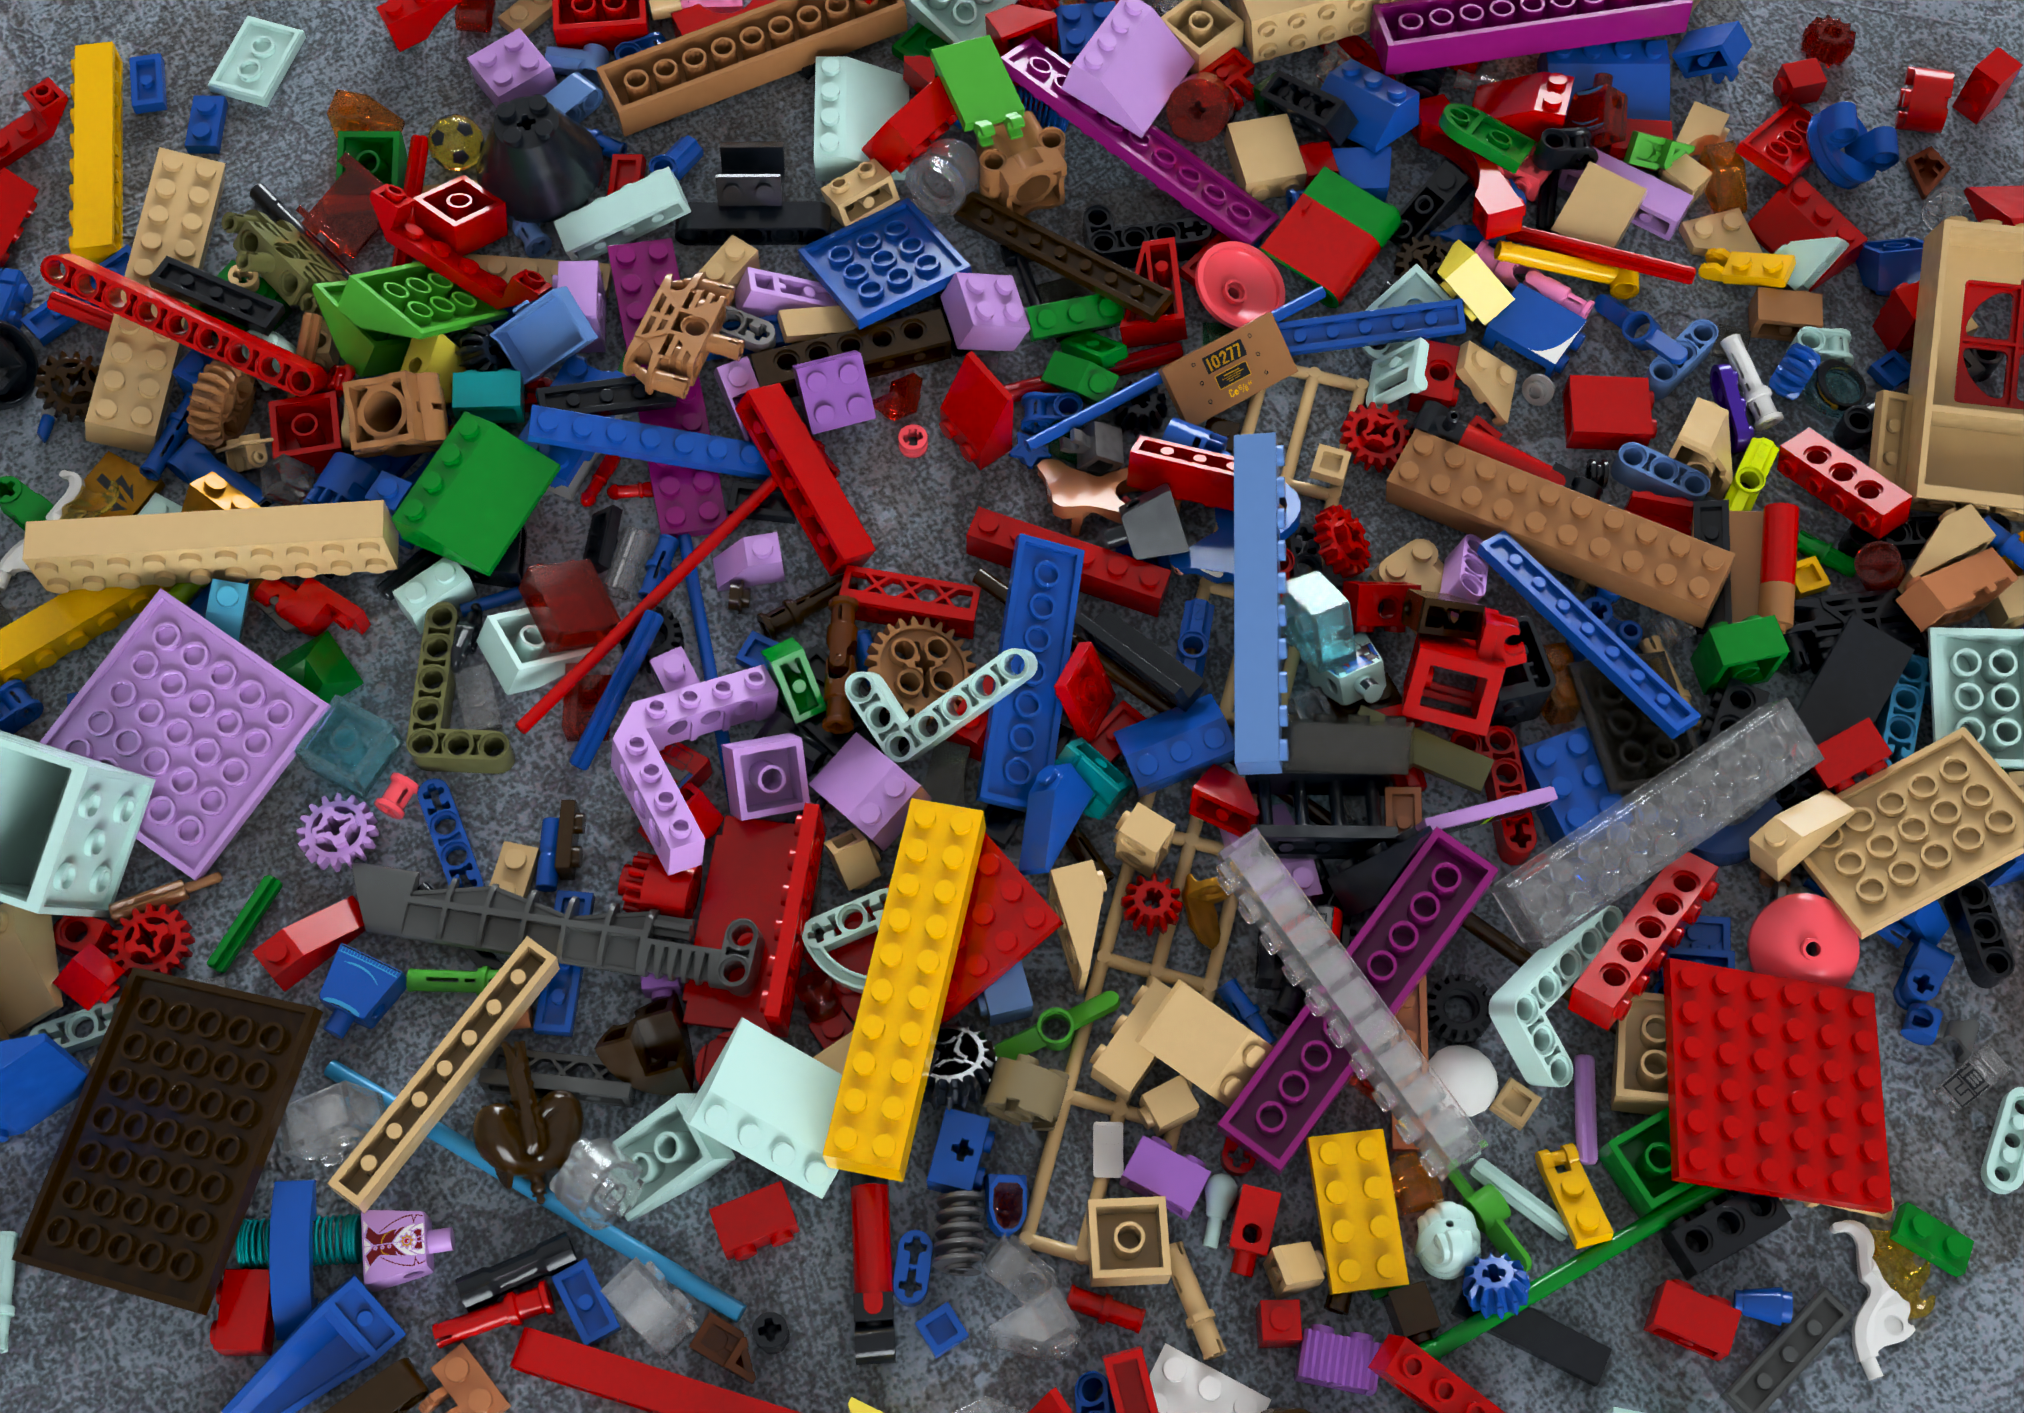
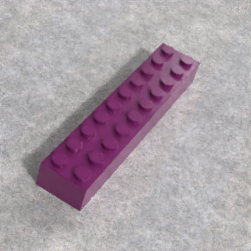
M1404 0L1373 5L1369 35L1386 76L1686 32L1693 1Z
M1436 827L1218 1123L1217 1131L1229 1138L1273 1173L1280 1176L1494 881L1499 869Z

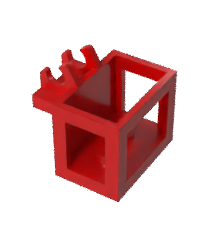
M1485 607L1478 640L1417 632L1402 686V715L1487 736L1506 668L1527 662L1524 642L1517 645H1509L1505 642L1511 635H1520L1518 619L1499 614L1498 610ZM1433 665L1478 676L1474 691L1432 681L1435 669ZM1424 696L1470 708L1471 716L1420 704L1421 697Z

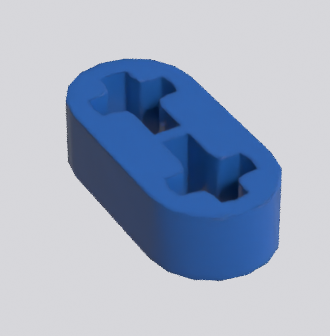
M920 1230L906 1232L900 1238L898 1244L893 1292L896 1300L907 1307H915L921 1304L928 1293L933 1246L930 1237ZM913 1240H920L921 1247L927 1248L926 1252L919 1253L917 1265L910 1264V1251L905 1250L906 1246H912ZM909 1272H916V1285L922 1287L921 1291H914L913 1297H906L905 1290L899 1288L900 1284H907Z

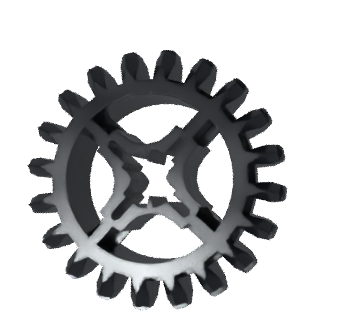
M959 1020L954 1024H947L945 1021L940 1024L922 1105L929 1102L934 1110L939 1105H945L950 1111L953 1105L958 1104L965 1109L968 1100L978 1103L981 1095H986L997 1057L992 1041L986 1040L984 1031L975 1032L973 1024L962 1027Z

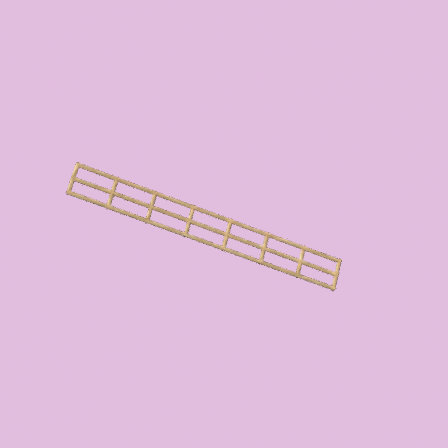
M1296 365L1298 372L1290 377L1306 380L1281 476L1285 477V483L1293 488L1297 494L1326 501L1324 509L1332 505H1339L1345 477L1342 487L1330 484L1329 488L1294 480L1318 384L1352 391L1353 396L1349 412H1355L1358 405L1362 404L1364 406L1369 382L1364 378L1357 380L1324 372L1318 367L1308 368ZM1266 389L1250 397L1240 435L1254 434ZM1340 443L1339 449L1345 450L1347 444ZM1217 522L1215 524L1214 532L1218 530ZM1321 556L1322 569H1323V565H1324V561H1325V560H1324V559L1322 558V556ZM1309 566L1307 576H1312L1313 571ZM1201 576L1195 598L1209 601L1210 594L1234 599V585L1226 583L1216 584ZM1306 592L1302 599H1307L1309 605H1312L1314 601L1308 599V592ZM1290 599L1286 600L1287 613L1297 616L1288 647V657L1285 659L1283 671H1287L1288 693H1281L1282 705H1287V707L1310 618L1302 617L1293 610ZM1188 648L1185 651L1194 655L1195 649ZM1233 653L1219 708L1225 716L1228 726L1235 727V712H1232L1234 708ZM1157 791L1140 797L1139 803L1152 810ZM1252 794L1257 805V794ZM1190 815L1186 833L1174 830L1172 844L1181 846L1182 849L1171 889L1179 888L1181 892L1185 886L1186 876L1191 872L1196 851L1227 858L1222 842L1200 837L1204 820ZM1122 862L1084 1002L1102 993L1108 967L1146 977L1145 986L1148 988L1155 978L1175 985L1178 979H1180L1194 990L1201 992L1200 994L1208 1000L1214 1002L1239 903L1236 890L1230 897L1224 900L1218 922L1221 933L1220 942L1217 947L1211 950L1205 977L1202 978L1165 968L1176 925L1167 924V932L1164 934L1159 932L1151 964L1113 954L1125 909L1120 905L1121 898L1127 895L1125 887L1128 883H1132L1135 869ZM1180 894V897L1177 900L1183 902ZM1093 1022L1077 1029L1065 1068V1073L1069 1075L1068 1086L1055 1129L1048 1131L1027 1206V1216L1022 1224L1018 1242L1023 1249H1032L1074 1261L1079 1265H1089L1086 1212L1076 1246L1036 1235L1070 1107L1073 1105L1110 1115L1109 1122H1122L1123 1127L1125 1120L1143 1125L1137 1112L1139 1108L1130 1106V1100L1126 1102L1116 1095L1115 1101L1075 1091ZM1183 1076L1185 1082L1191 1090L1193 1083ZM1183 1124L1164 1134L1163 1140L1172 1146L1171 1150L1175 1153ZM1095 1177L1089 1199H1105L1110 1178Z

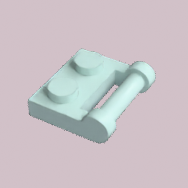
M1420 337L1373 361L1366 395L1367 408L1370 402H1375L1377 409H1381L1384 403L1390 404L1410 393L1418 394L1427 389L1428 382L1425 377V369L1430 345L1427 341ZM1407 379V381L1397 385L1399 382Z

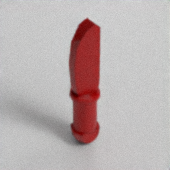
M606 454L595 474L592 475V480L584 493H581L580 502L584 507H591L595 504L601 489L607 485V481L616 470L621 460L620 456Z
M638 482V484L629 485L614 484L607 489V496L613 500L633 497L643 498V496L653 497L651 482L643 484Z

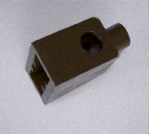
M1408 589L1402 610L1401 623L1418 633L1478 640L1485 606L1450 594ZM1451 611L1459 614V618L1455 623L1451 620Z

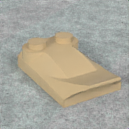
M1415 539L1385 558L1369 574L1368 581L1408 582L1421 585L1422 591L1440 593L1444 564L1438 558V549L1432 542L1426 539ZM1450 615L1452 622L1455 623L1458 618Z

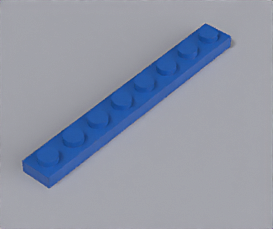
M533 404L531 406L527 441L764 481L771 475L754 442Z
M1505 530L1480 543L1476 553L1672 740L1698 723L1701 715Z

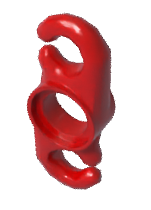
M335 364L327 373V385L318 394L336 391L340 398L344 393L342 382L352 381L356 368L350 364L340 366Z

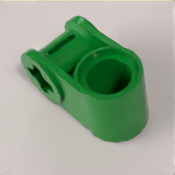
M13 476L0 477V508L6 516L12 519L24 531L26 522L46 520V515L54 506L39 493H35Z

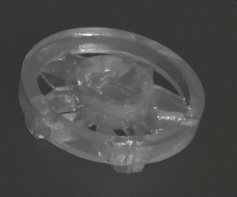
M1945 185L1932 191L1927 196L1922 205L1921 213L1925 224L1930 230L1939 225L1933 220L1931 215L1938 217L1940 223L1950 216H1963L1968 218L1970 222H1978L1971 213L1973 211L1971 206H1963V204H1969L1963 192L1964 190ZM1940 196V200L1932 201L1934 198Z

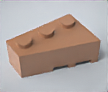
M1991 547L1924 577L1920 575L1914 577L1903 586L1905 592L1896 599V602L1919 630L1925 632L1928 631L1929 627H1947L1970 621L2019 578L1995 549Z

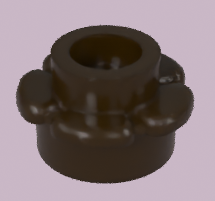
M741 580V583H730L728 610H736L738 614L742 613V608H749L751 588L744 587L745 582Z

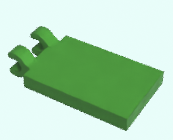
M990 35L931 49V61L964 132L974 130L981 148L994 144L991 137L995 135L993 125L1001 122L1004 123L1011 140L1023 137L1020 128L1025 127L1023 119L1025 108Z

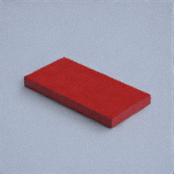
M1790 100L1743 139L1735 149V152L1788 186L1814 163L1806 138L1807 127L1813 114Z

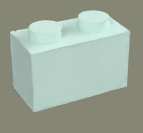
M445 557L392 592L401 611L419 634L423 633L427 610L436 603L449 602L457 610L460 608L459 604L469 602L477 597L469 575L459 563Z

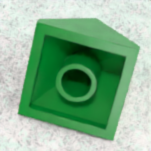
M338 131L335 194L369 196L372 190L387 183L398 186L403 190L408 156L402 133L400 131Z
M328 630L271 664L328 704L364 684Z

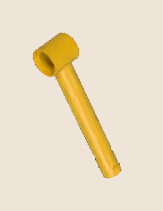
M1499 240L1494 250V259L1501 262L1520 264L1610 285V295L1616 299H1630L1639 293V272L1512 243V241Z

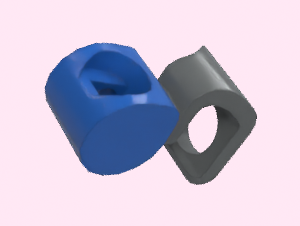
M1921 1003L1910 1004L1901 1029V1035L1905 1039L1924 1046L1932 1045L1936 1039L1940 1040L1943 1044H1947L1950 1040H1955L1958 1042L1955 1054L1956 1061L1964 1063L1971 1056L1980 1028V1023L1977 1020H1950L1945 1022L1942 1018L1943 1012L1941 1010Z

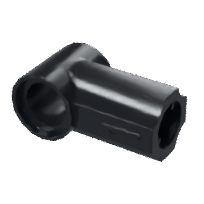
M774 712L753 739L786 733L801 737L807 776L810 777L812 774H816L828 755L827 749L801 733L797 725L786 715Z

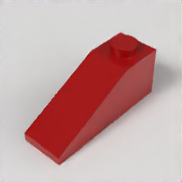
M352 895L281 929L253 950L252 953L280 988L286 992L336 954L341 943L348 945L366 931L359 902Z

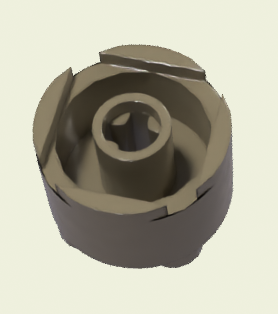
M1018 1054L1016 1060L999 1057L995 1063L983 1107L987 1106L985 1111L1007 1123L1020 1126L1021 1122H1033L1032 1130L1052 1131L1055 1129L1068 1086L1069 1075L1061 1070L1042 1068L1039 1066L1040 1061L1029 1055Z

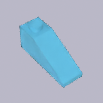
M212 578L205 619L239 643H241L249 600V584Z

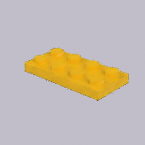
M1383 1129L1306 1138L1330 1295L1409 1285Z

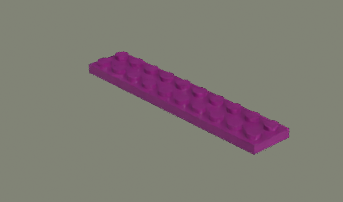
M1034 37L1029 38L1001 57L1011 81L1017 82L1029 91L1034 98L1043 101L1055 110L1060 117L1066 118L1073 123L1083 134L1099 142L1109 153L1125 161L1134 171L1144 175L1155 183L1157 188L1166 191L1178 200L1183 207L1196 213L1211 224L1213 228H1216L1230 238L1231 241L1243 242L1253 246L1275 227L1280 218L1277 214L1153 124L1145 135L1140 138L1062 90L1061 88L1071 64Z
M672 238L607 246L626 352L665 276L673 274V281L680 280ZM643 364L641 365V367H645L646 369H648V366ZM699 375L694 386L689 387L685 399L676 397V407L638 412L639 423L711 435ZM647 461L660 535L668 534L677 539L682 534H690L691 537L708 535L727 518L718 473Z

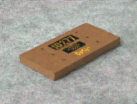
M1268 312L1158 369V372L1180 419L1198 425L1298 372V369L1272 312Z

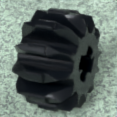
M491 324L473 326L462 332L461 338L456 340L460 348L455 352L461 358L459 366L465 367L466 370H477L479 372L498 371L511 367V363L500 344L490 336V333L494 331Z
M1156 386L1112 409L1114 412V423L1121 424L1123 433L1130 429L1133 430L1135 438L1139 431H1143L1149 436L1153 428L1160 430V427L1163 425V419L1167 417L1168 411L1165 393H1158Z

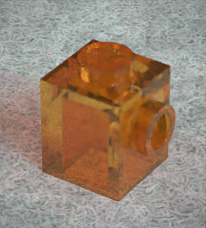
M1410 1152L1395 1158L1396 1162L1390 1167L1394 1196L1401 1216L1435 1208L1436 1203L1443 1201L1444 1196L1430 1154L1418 1157L1417 1152Z

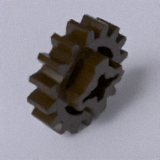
M1424 235L1421 242L1415 237L1411 238L1410 245L1403 243L1400 252H1397L1394 262V275L1399 276V280L1417 263L1440 286L1444 280L1437 271L1451 249L1452 242L1449 241L1441 244L1440 236H1437L1434 241H1430L1428 235ZM1430 264L1431 268L1429 271H1427L1428 265Z
M64 351L60 352L58 360L50 355L47 358L46 365L41 364L39 366L38 375L34 381V386L38 387L35 395L36 398L46 399L43 409L46 410L53 407L55 409V418L60 417L63 413L67 415V420L71 423L75 416H79L81 421L85 422L100 364L93 366L91 364L93 357L90 355L85 360L80 359L78 351L74 352L72 358H68ZM78 381L79 383L76 386V388H73L71 392H68L69 388L72 385L74 386L75 382Z

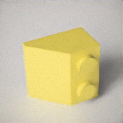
M1459 239L1453 243L1437 271L1444 280L1440 286L1451 299L1456 296L1463 299L1464 314L1471 322L1478 319L1486 326L1515 298L1472 249Z

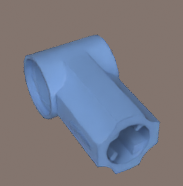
M589 43L583 49L547 46L545 59L552 66L554 74L569 76L574 72H580L598 86L600 82L596 67L609 63L610 53L605 47L595 43Z

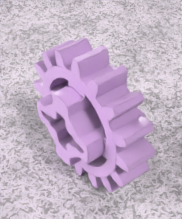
M336 793L335 799L332 802L326 796H323L322 806L319 808L313 804L309 805L312 812L311 816L301 815L300 820L305 827L296 830L300 839H303L298 845L303 852H306L305 856L309 862L314 863L317 861L318 866L322 870H325L331 864L335 872H339L343 863H346L352 869V863H354L355 858L358 857L363 861L367 860L364 850L366 848L375 849L376 845L370 838L379 836V831L374 826L378 821L373 812H370V808L365 802L359 804L354 795H351L345 801L340 793Z

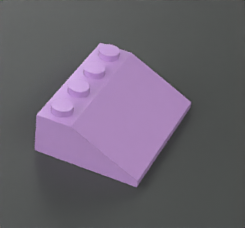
M1119 0L1073 61L1061 89L1142 138L1188 74L1195 61L1151 6L1141 0Z

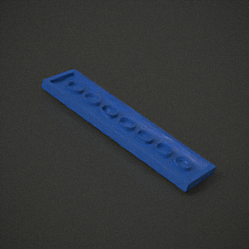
M1022 533L1015 538L998 655L1010 648L1026 649L1035 655L1038 668L1031 679L989 708L976 801L1026 812L1029 792L1037 780L1038 773L1044 767L1055 764L1063 705L1056 696L1054 685L1070 659L1085 550ZM1020 655L1015 656L1011 662L1012 671L1018 675L1025 667V662ZM995 680L993 682L992 693L994 692L996 687Z

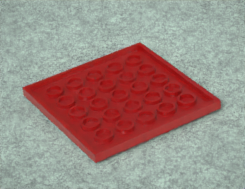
M1669 958L1664 961L1663 981L1672 1181L1881 1214L1892 1211L1874 993Z

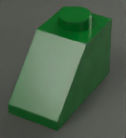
M1054 350L1040 381L1064 393H1075L1080 396L1084 403L1091 406L1111 395L1119 376L1091 361Z
M791 637L761 651L768 672L776 684L778 693L795 724L826 710V704L804 649L796 640Z

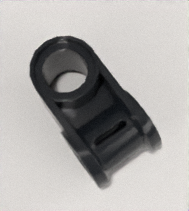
M1586 127L1548 128L1543 131L1532 160L1539 169L1544 171L1584 170L1589 161L1596 164L1599 156L1597 151L1592 148L1590 129Z

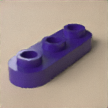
M1730 364L1713 365L1710 372L1712 395L1716 404L1729 411L1731 453H1742L1746 451L1751 439L1755 437L1754 429L1747 421L1746 401L1743 397H1740L1737 371L1733 370Z

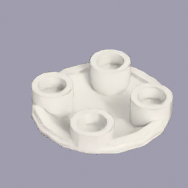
M1450 1045L1437 1051L1429 1060L1430 1099L1442 1115L1473 1117L1484 1112L1495 1100L1498 1090L1497 1072L1491 1061L1479 1050L1466 1045Z

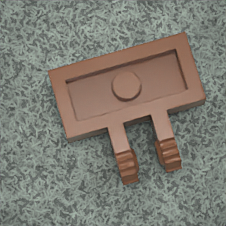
M462 1342L430 1368L443 1387L435 1390L419 1404L418 1409L421 1413H430L450 1396L458 1406L446 1413H504L511 1407V1404L468 1347Z

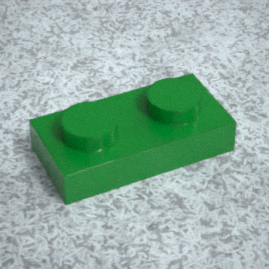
M1090 331L1076 333L1060 341L1063 353L1091 361L1105 369L1114 367L1117 362L1128 357L1127 345Z
M1909 1202L1898 1207L1889 1236L1890 1239L1956 1278L1965 1274L1974 1241Z

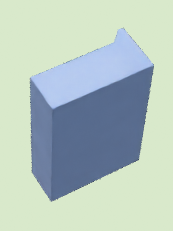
M567 286L550 290L532 304L528 300L522 302L512 310L516 314L514 317L490 333V336L500 344L514 369L521 371L524 385L536 382L598 339V336Z

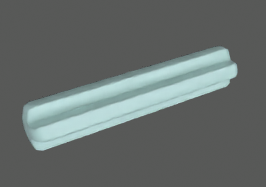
M1480 1158L1470 1171L1472 1178L1483 1186L1492 1184L1499 1190L1507 1204L1557 1241L1562 1242L1567 1238L1569 1234L1558 1212L1485 1158Z

